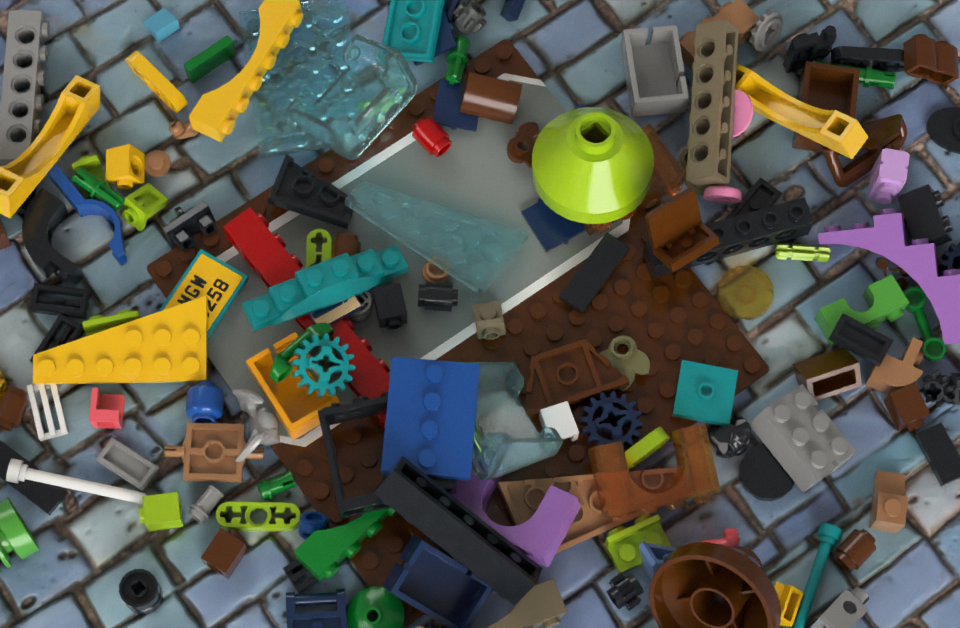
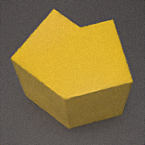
M776 581L773 586L781 606L780 626L792 627L804 593L792 585H785Z

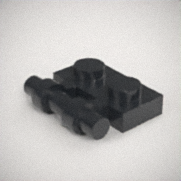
M827 26L821 31L820 35L815 32L812 34L802 33L795 36L791 40L783 62L786 73L804 68L806 61L813 62L827 57L837 37L835 27Z

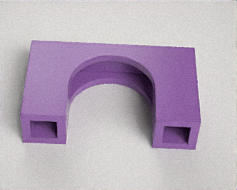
M474 450L471 480H457L456 494H452V496L534 562L548 568L581 507L577 496L550 485L537 511L528 521L517 526L496 524L488 518L487 506L497 486V482L500 481L504 474V470L499 461Z

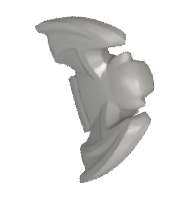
M248 389L232 391L233 395H236L241 410L247 412L250 416V438L235 462H242L256 447L280 443L278 419H276L273 413L268 412L265 407L261 408L260 404L264 402V399Z

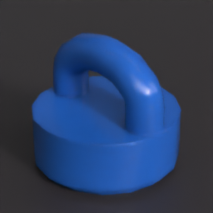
M316 511L303 513L299 518V535L306 540L314 531L328 529V517Z

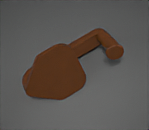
M901 114L863 124L862 128L867 134L868 139L862 145V148L870 150L844 168L841 166L837 152L825 146L822 148L836 185L847 187L870 172L882 149L900 150L907 137V128Z

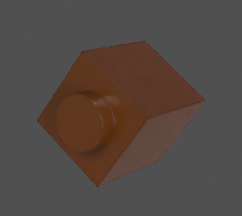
M915 383L890 392L883 401L898 431L908 428L909 431L920 428L925 424L924 420L930 414Z
M220 528L201 557L204 565L229 579L248 550L243 542L245 538L232 529L226 532Z

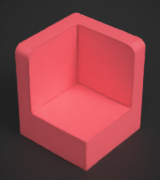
M92 388L89 421L93 428L123 429L124 395L101 394L99 388Z

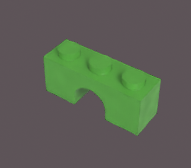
M892 274L868 285L862 295L868 305V310L865 312H857L851 309L844 298L819 309L814 319L831 347L836 345V343L828 339L842 313L873 330L879 328V323L887 319L889 322H893L904 315L903 311L909 304V301Z

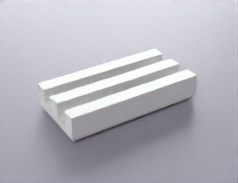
M57 384L27 385L39 440L44 441L69 434ZM47 389L52 391L60 424L59 430H55L46 392ZM36 392H40L49 429L48 433L44 432Z

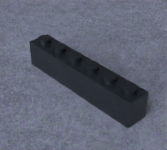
M404 456L382 478L374 494L384 504L402 515L409 524L422 531L430 541L437 543L447 551L455 561L462 563L472 571L479 580L492 587L500 597L507 599L515 606L536 585L543 569L541 566Z

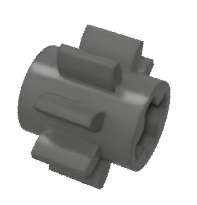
M464 1L453 12L457 16L454 20L455 26L465 34H469L471 31L476 34L487 23L483 19L486 11L475 1H471L469 4Z

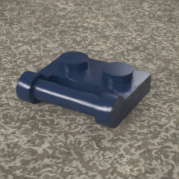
M345 588L336 589V592L295 595V592H287V628H347ZM337 604V611L296 614L297 606Z

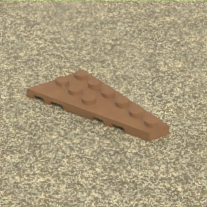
M678 467L497 482V486L515 526L528 521L535 514L550 485L577 496L581 507L556 553L690 494Z

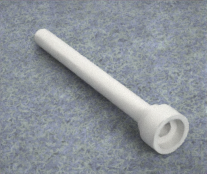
M13 458L9 462L6 474V481L18 484L19 481L25 482L27 479L143 504L142 496H147L139 491L28 468L29 465L23 464L24 461Z

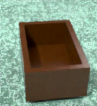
M806 61L800 75L798 100L820 109L837 110L855 119L860 69ZM794 131L792 148L824 153L822 151L823 145Z

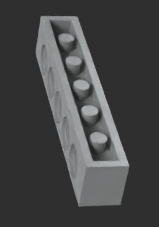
M9 10L0 106V166L9 164L24 153L42 130L39 111L44 109V96L41 94V86L46 85V72L43 70V61L47 62L48 48L45 45V37L50 36L49 21H45L42 11ZM27 39H33L30 43H24ZM32 63L29 67L22 68L24 64ZM29 87L28 91L19 92L22 88ZM22 112H28L24 117H17ZM19 137H26L22 142H15Z

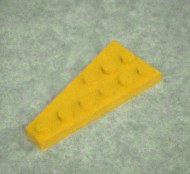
M203 296L34 354L33 384L207 381L208 297Z

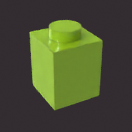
M178 491L142 496L143 506H138L139 520L141 524L145 523L149 532L184 527L182 503Z

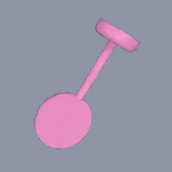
M735 90L732 138L739 136L747 129L753 116V103L749 96L740 90ZM727 185L709 186L704 189L703 199L717 203H739L742 199V193L739 189Z

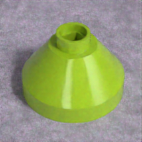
M582 107L567 111L551 120L542 129L535 141L532 153V179L535 189L543 202L551 210L571 221L585 224H602L618 220L631 213L641 204L651 186L654 168V154L651 143L637 123L617 111L601 107Z

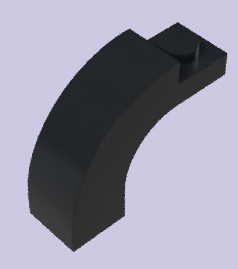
M41 188L29 203L24 214L22 236L25 247L34 265L46 278H49L54 273L62 281L67 283L70 280L78 285L84 278L80 267L52 247L53 233L67 216L68 211L64 202Z

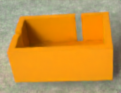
M296 332L273 344L275 355L299 337ZM269 348L246 360L250 375L292 441L320 425L318 410L330 407L332 403H339L341 406L336 394L330 397L327 391H325L324 396L318 398L316 390L308 395L306 394L308 386L298 387L297 385L301 378L292 377V373L297 370V367L293 366L291 373L283 381L276 383L270 377L273 359ZM294 355L290 360H288V362L291 364L292 360L298 359L299 357ZM307 372L308 376L314 381L313 376Z

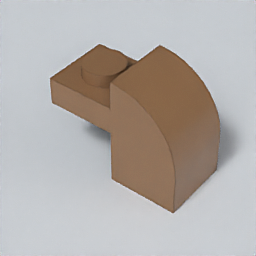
M913 337L906 346L901 360L886 354L879 367L873 365L865 385L882 393L889 394L897 389L916 383L923 373V370L917 368L924 355L923 352H920L923 341Z

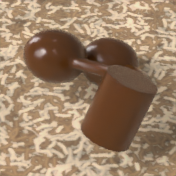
M879 257L875 261L876 266L883 270L885 277L888 276L886 269L899 271L903 277L909 276L901 267L889 268L888 261L883 257ZM898 278L896 280L902 291L908 287V282L905 278Z

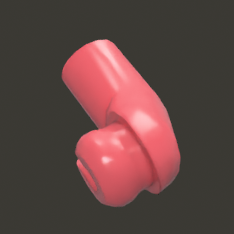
M727 528L723 531L724 538L702 540L699 542L735 547L739 545L741 538H738L739 531L736 528Z

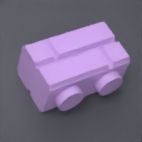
M888 148L882 149L870 173L867 198L881 205L895 202L907 181L909 153Z

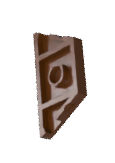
M586 339L532 356L523 411L524 419L527 420L539 416L541 409L565 401L572 405L598 396L602 392L607 393L628 386L629 380L625 375L618 372L606 357L600 355L595 350V347Z

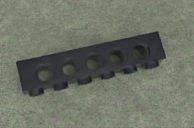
M805 197L707 224L706 226L718 236L719 244L675 272L808 235L814 220ZM646 241L643 256L651 279L673 273L653 254L651 241Z

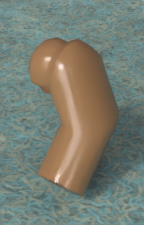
M175 120L169 125V131L172 133V136L179 140L196 136L199 133L193 130L190 121L182 123Z

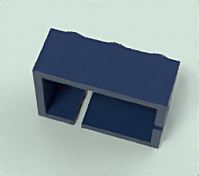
M413 535L399 557L403 560L402 565L395 563L382 586L390 593L448 628H470L493 588L484 581L479 580L464 565Z

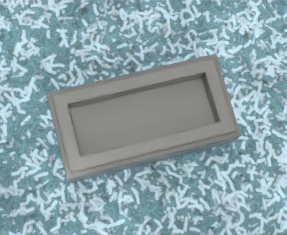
M113 436L95 459L97 463L143 493L160 471L157 465Z

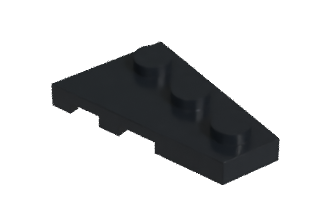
M286 154L269 195L268 204L348 229L357 201L331 183H324L314 176L315 173L307 167L305 169L294 162V158Z

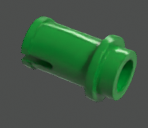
M290 470L269 479L261 478V482L257 483V487L262 499L268 498L271 500L273 495L296 487Z

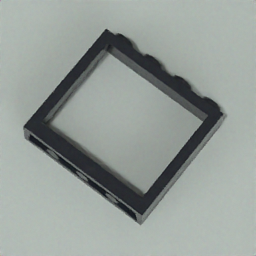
M388 392L381 394L379 398L369 399L368 397H360L352 400L351 404L340 406L339 403H332L330 407L318 410L340 519L391 508L384 504L374 492L345 499L330 425L386 413ZM433 479L451 495L456 494V482L454 479Z

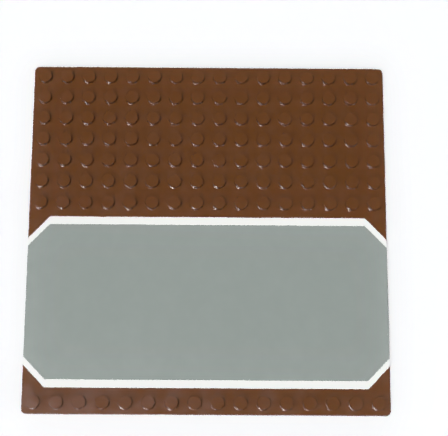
M508 39L500 41L470 60L463 70L461 80L465 83L469 72L522 84L519 104L512 124L478 117L476 131L458 128L452 130L451 127L441 126L449 134L452 145L446 153L438 158L430 155L412 137L414 131L412 127L422 117L425 119L428 117L433 118L439 81H437L302 167L304 169L307 167L321 181L326 184L331 183L357 201L348 229L268 204L272 186L216 221L215 225L218 230L213 235L205 237L202 232L194 235L193 238L196 243L187 252L182 251L179 247H175L147 266L149 275L166 299L200 249L249 277L248 282L208 340L207 357L231 391L248 389L257 393L264 399L260 407H265L268 412L276 416L250 375L246 360L269 348L274 361L276 355L273 344L294 332L300 336L303 331L294 320H290L253 332L242 310V303L267 294L268 288L225 237L223 226L251 207L256 214L260 212L269 224L267 228L273 235L275 233L280 235L286 244L285 250L289 255L294 253L303 264L301 269L306 268L307 236L314 229H324L331 235L332 252L333 242L336 240V236L341 233L357 235L359 237L358 241L361 243V252L373 249L375 253L397 245L409 267L408 272L392 278L388 283L381 286L401 283L407 311V323L403 324L401 328L394 330L380 329L372 289L368 291L372 299V314L365 322H352L355 327L353 332L359 339L364 337L372 347L371 354L376 360L381 358L390 371L392 357L480 364L473 451L475 450L500 462L504 474L499 482L628 472L619 461V457L629 449L626 445H624L623 453L619 454L617 449L613 448L611 455H608L607 448L603 447L597 452V444L594 442L588 445L589 435L581 434L582 429L586 426L580 424V418L586 416L582 413L584 406L591 408L589 404L590 399L569 405L579 431L578 439L575 441H571L569 437L557 442H551L546 427L542 428L539 416L527 420L524 419L523 411L532 356L582 339H586L600 353L609 349V345L614 338L622 335L631 337L635 341L637 349L648 356L650 371L647 375L636 374L633 384L625 391L618 389L613 391H615L616 398L618 399L623 394L627 395L625 402L629 404L635 401L636 405L633 410L642 412L641 417L637 420L643 422V427L637 430L641 433L639 439H632L634 444L660 426L670 437L666 443L668 444L699 422L672 416L682 360L738 370L734 397L765 376L769 371V366L691 268L651 279L643 256L645 243L650 240L645 219L647 213L641 205L628 215L612 222L602 224L582 223L585 231L570 239L568 244L562 243L548 252L544 250L521 214V211L538 203L540 198L533 183L532 170L525 163L518 164L509 159L507 144L515 137L516 130L521 125L527 122H535L540 133L551 120L566 111ZM609 233L629 246V252L584 313L580 314L559 300V296L604 235ZM319 237L314 243L316 244L317 252H322V243L325 242ZM433 258H440L447 263L450 268V276L446 283H453V289H458L457 306H452L451 312L425 310V307H418L419 284L426 285V281L422 276V269L424 264ZM500 300L506 335H501L493 340L478 339L472 305ZM621 347L618 350L620 354L628 352L627 347ZM317 348L309 351L311 357H316ZM323 360L317 363L318 365L322 366L323 371L329 368L328 366L324 365ZM338 373L330 375L329 384L338 379ZM343 382L346 388L341 392L335 388L336 396L340 400L341 405L351 404L352 400L357 397L347 384ZM612 391L604 393L606 398H610ZM600 395L595 396L593 398L599 401ZM600 409L594 414L592 422L601 417ZM373 416L330 425L345 499L373 493L386 475L381 474L384 429ZM607 419L606 424L611 423L612 427H616L617 422L612 423L610 419ZM279 421L280 443L270 445V447L284 467L290 470L294 481L315 511L323 513L328 517V529L345 525L361 517L363 514L340 519L321 425L292 441ZM630 424L622 428L623 437L629 432ZM496 486L488 502V518L502 526H515L500 490ZM397 513L394 517L388 516L381 522L383 525L381 530L372 538L367 536L360 543L361 549L350 560L369 587H383L382 585L395 563L402 565L403 560L399 557L413 535L447 556H451L437 543L430 541L417 527L409 524L402 515ZM400 599L405 609V623L403 627L405 628L425 613Z

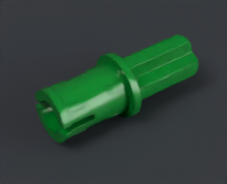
M458 36L455 38L458 47L452 49V52L447 57L448 68L445 79L451 85L460 83L463 70L468 65L467 54L470 40L466 37Z
M80 167L76 171L79 175H74L72 181L89 192L92 199L97 198L101 202H105L114 211H118L123 206L125 199L107 186L105 180L100 181L84 167Z

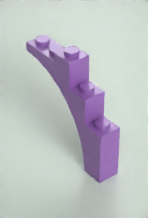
M896 208L879 210L880 215L873 216L874 227H869V222L852 224L853 229L841 231L840 225L824 227L825 232L818 233L820 245H849L864 248L886 257L903 268L920 285L931 301L940 322L944 344L960 343V269L944 270V276L939 277L935 243H929L928 238L911 240V245L907 246L903 213H897Z

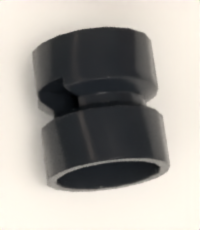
M134 569L122 577L119 584V594L123 602L133 613L148 615L160 607L163 600V591L151 572L144 569Z

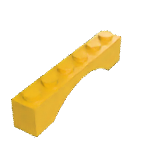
M264 0L258 8L260 35L251 59L241 72L229 82L201 96L189 115L193 130L219 142H222L226 135L231 134L235 127V120L240 113H244L247 109L249 98L253 92H257L260 89L263 76L267 70H271L274 67L277 54L281 48L284 49L287 46L291 32L294 28L300 26L303 20V13L299 0Z
M737 64L735 90H740L749 96L753 103L754 112L850 159L854 158L868 139L858 120L837 110L820 109L801 102L776 88L752 70Z
M76 75L61 92L53 112L33 143L14 161L0 166V214L11 219L100 109L99 85Z

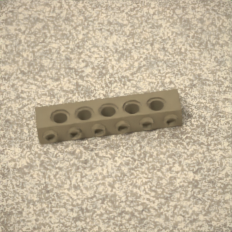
M725 19L696 25V36L694 38L695 54L692 64L693 84L691 88V113L689 114V139L687 141L688 159L685 173L686 181L700 188L727 185L730 182L739 28Z

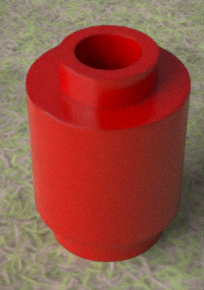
M422 117L412 127L414 130L412 137L430 155H434L436 158L446 153L452 145L449 134L432 117L426 119Z

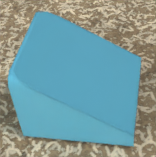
M165 8L142 22L158 43L180 29L177 18Z

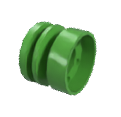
M6 497L0 501V559L9 569L12 567L9 552L14 551L23 560L40 549L11 500Z

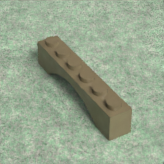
M554 579L535 585L505 617L486 628H537L542 625L544 628H552L560 624V618L567 612V609Z

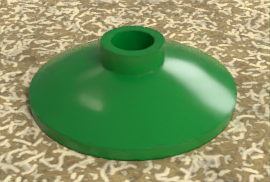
M384 587L366 588L356 594L349 604L347 610V624L349 628L404 627V605L399 597L390 593ZM373 610L378 613V619L374 622L369 619V614Z

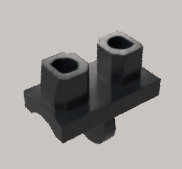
M205 201L185 212L180 206L176 207L174 211L177 217L162 228L168 237L170 245L173 248L179 247L184 252L194 247L196 242L193 236L197 233L202 232L205 237H209L218 230L213 214Z

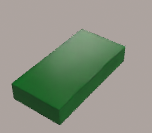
M225 36L184 64L186 76L192 84L236 55L232 39L229 36Z

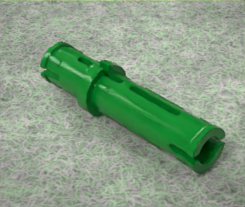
M815 60L816 63L860 69L859 84H862L863 87L894 88L896 72L875 70L871 66L862 68Z

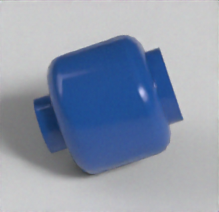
M200 381L198 385L192 386L187 391L186 414L192 419L193 423H215L216 420L222 417L224 393L219 387L215 386L214 382Z

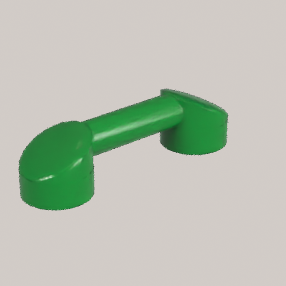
M910 287L904 292L909 301L905 309L913 313L923 338V356L928 361H939L945 356L946 346L941 339L934 338L923 310L926 303L924 291L918 287Z
M317 323L308 327L299 337L276 355L271 367L270 377L276 383L283 381L293 369L288 360L295 355L293 353L294 350L297 348L302 349L300 343L305 339L310 342L311 336L314 334L321 340L322 336L328 333L330 340L335 333V329L328 323Z

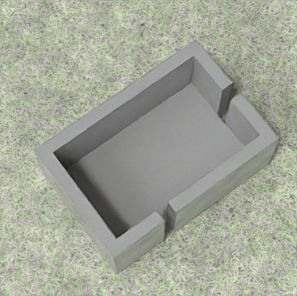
M677 25L653 27L649 45H645L648 35L647 28L623 30L620 46L631 116L640 117L685 112L689 95L686 77L683 76L684 65Z
M801 384L761 410L750 423V426L804 493L819 483L824 477L826 478L842 467L857 451L823 409L818 411L815 408L818 403L804 385Z

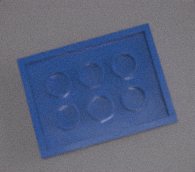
M392 357L381 474H387L397 461L404 456L430 478L471 480L480 364Z

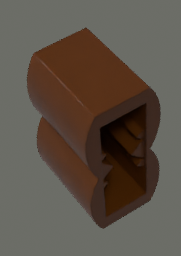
M925 34L914 35L903 43L904 71L907 75L916 78H926L929 82L940 85H947L959 78L958 49L947 41H935Z

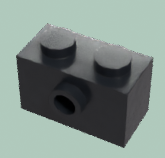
M927 184L897 196L913 240L928 238V242L935 243L936 247L952 241L950 232L954 230L948 215L943 216L941 207L944 206V201L939 190L934 191Z

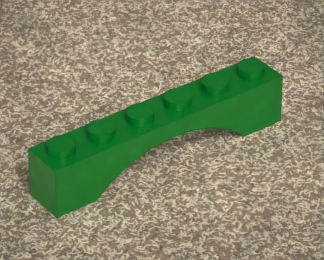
M393 508L365 513L345 525L314 531L294 551L295 558L319 582L325 577L329 580L339 571V564L346 557L350 559L357 554L362 547L360 543L367 536L372 538L383 527L381 522L388 516L394 517L398 512Z

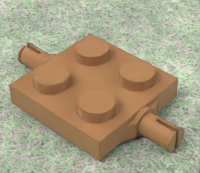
M187 423L186 437L182 446L165 445L164 457L182 458L184 463L183 480L185 482L242 483L243 467L246 459L264 460V447L255 448L242 462H235L246 445L245 424Z

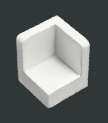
M568 401L540 410L539 420L542 428L546 427L551 442H557L569 437L571 441L578 439L579 431Z

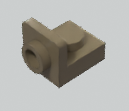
M500 300L472 305L478 339L493 340L501 335H506Z

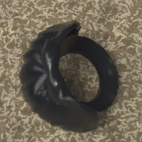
M737 417L730 420V424L734 428L728 443L719 442L715 439L714 433L721 425L713 424L708 432L709 440L712 446L717 448L716 456L731 458L739 456L746 451L752 438L750 423L745 418Z

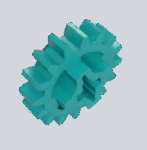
M325 333L321 340H319V337L314 334L311 336V343L306 339L300 343L304 350L299 348L294 350L293 353L299 358L291 361L290 365L297 367V370L292 373V377L301 378L297 385L298 387L308 386L306 394L309 395L316 390L318 398L324 396L325 391H327L328 395L332 397L336 394L335 388L341 392L346 388L343 382L349 383L352 381L353 378L348 372L355 370L356 366L349 364V361L354 358V354L347 355L345 353L349 345L339 346V337L329 341V335ZM318 347L316 357H306L310 350ZM332 351L336 353L339 359L334 356ZM321 360H323L324 365L329 367L325 371H323L322 366L317 364ZM307 372L313 376L314 381L308 376ZM331 374H340L335 382L328 384Z

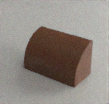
M469 72L464 84L459 112L512 124L519 104L522 84Z
M845 348L793 364L799 386L803 384L816 401L862 386L859 362Z

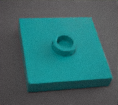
M682 360L672 416L729 427L738 370Z

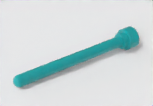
M828 523L820 524L817 533L820 545L792 628L805 627L831 547H835L836 543L840 542L843 530L835 525Z

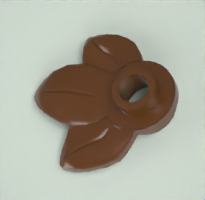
M527 122L521 125L516 130L515 137L507 144L509 159L514 163H525L531 170L533 147L540 134L537 123Z

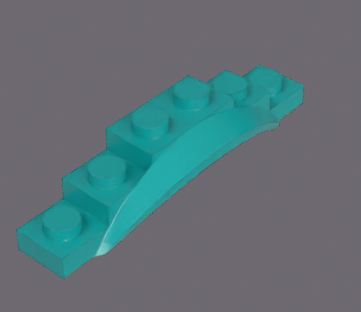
M397 245L375 253L373 249H369L349 257L348 253H344L295 272V278L271 286L267 294L243 302L242 310L254 332L270 325L276 326L372 290L375 287L388 283L394 277L407 273L409 267Z

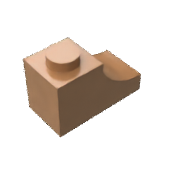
M880 470L875 472L869 522L870 529L898 533L905 526L908 497L905 495L906 475Z

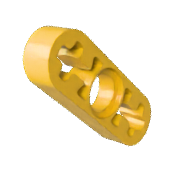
M135 50L125 59L129 68L175 113H178L188 105L182 93L140 52Z

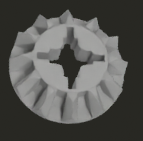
M769 10L766 14L760 16L758 22H755V27L751 30L752 36L749 40L753 49L762 52L777 41L783 24V18L780 13Z

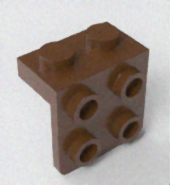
M691 188L684 190L654 208L645 217L653 254L672 272H675L719 244L718 236L701 221L696 192Z

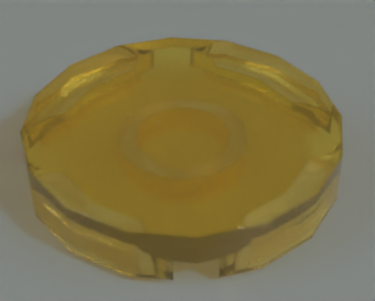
M750 265L737 266L730 269L722 277L718 287V300L723 310L731 317L737 319L754 320L763 316L770 308L774 298V286L769 276L761 269Z

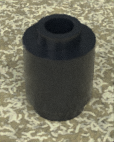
M426 282V285L419 284L418 307H425V310L451 312L452 306H457L458 289H453V283Z

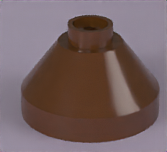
M709 542L686 544L674 550L664 560L650 583L649 602L652 614L659 628H779L781 606L777 592L764 572L759 557L745 547H729Z

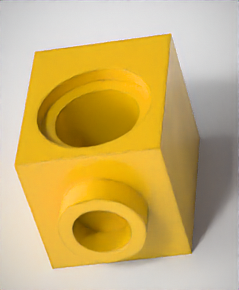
M131 144L106 149L105 180L120 190H131L134 186L144 184L145 153Z

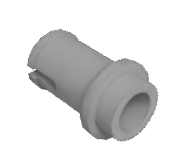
M209 485L196 504L190 505L191 510L188 514L201 524L204 520L208 521L210 518L208 515L224 495L217 488Z

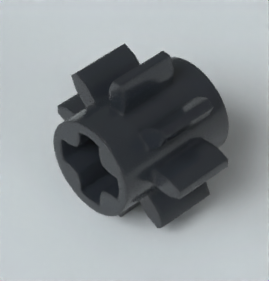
M936 370L932 373V376L926 375L922 378L926 384L919 392H922L926 397V403L930 401L936 402L937 407H940L945 403V400L950 402L955 398L951 392L958 385L953 384L951 373L941 375L940 370Z
M621 572L610 580L611 588L607 590V594L618 609L626 606L628 611L640 604L642 600L639 595L644 593V591L632 574L625 578Z

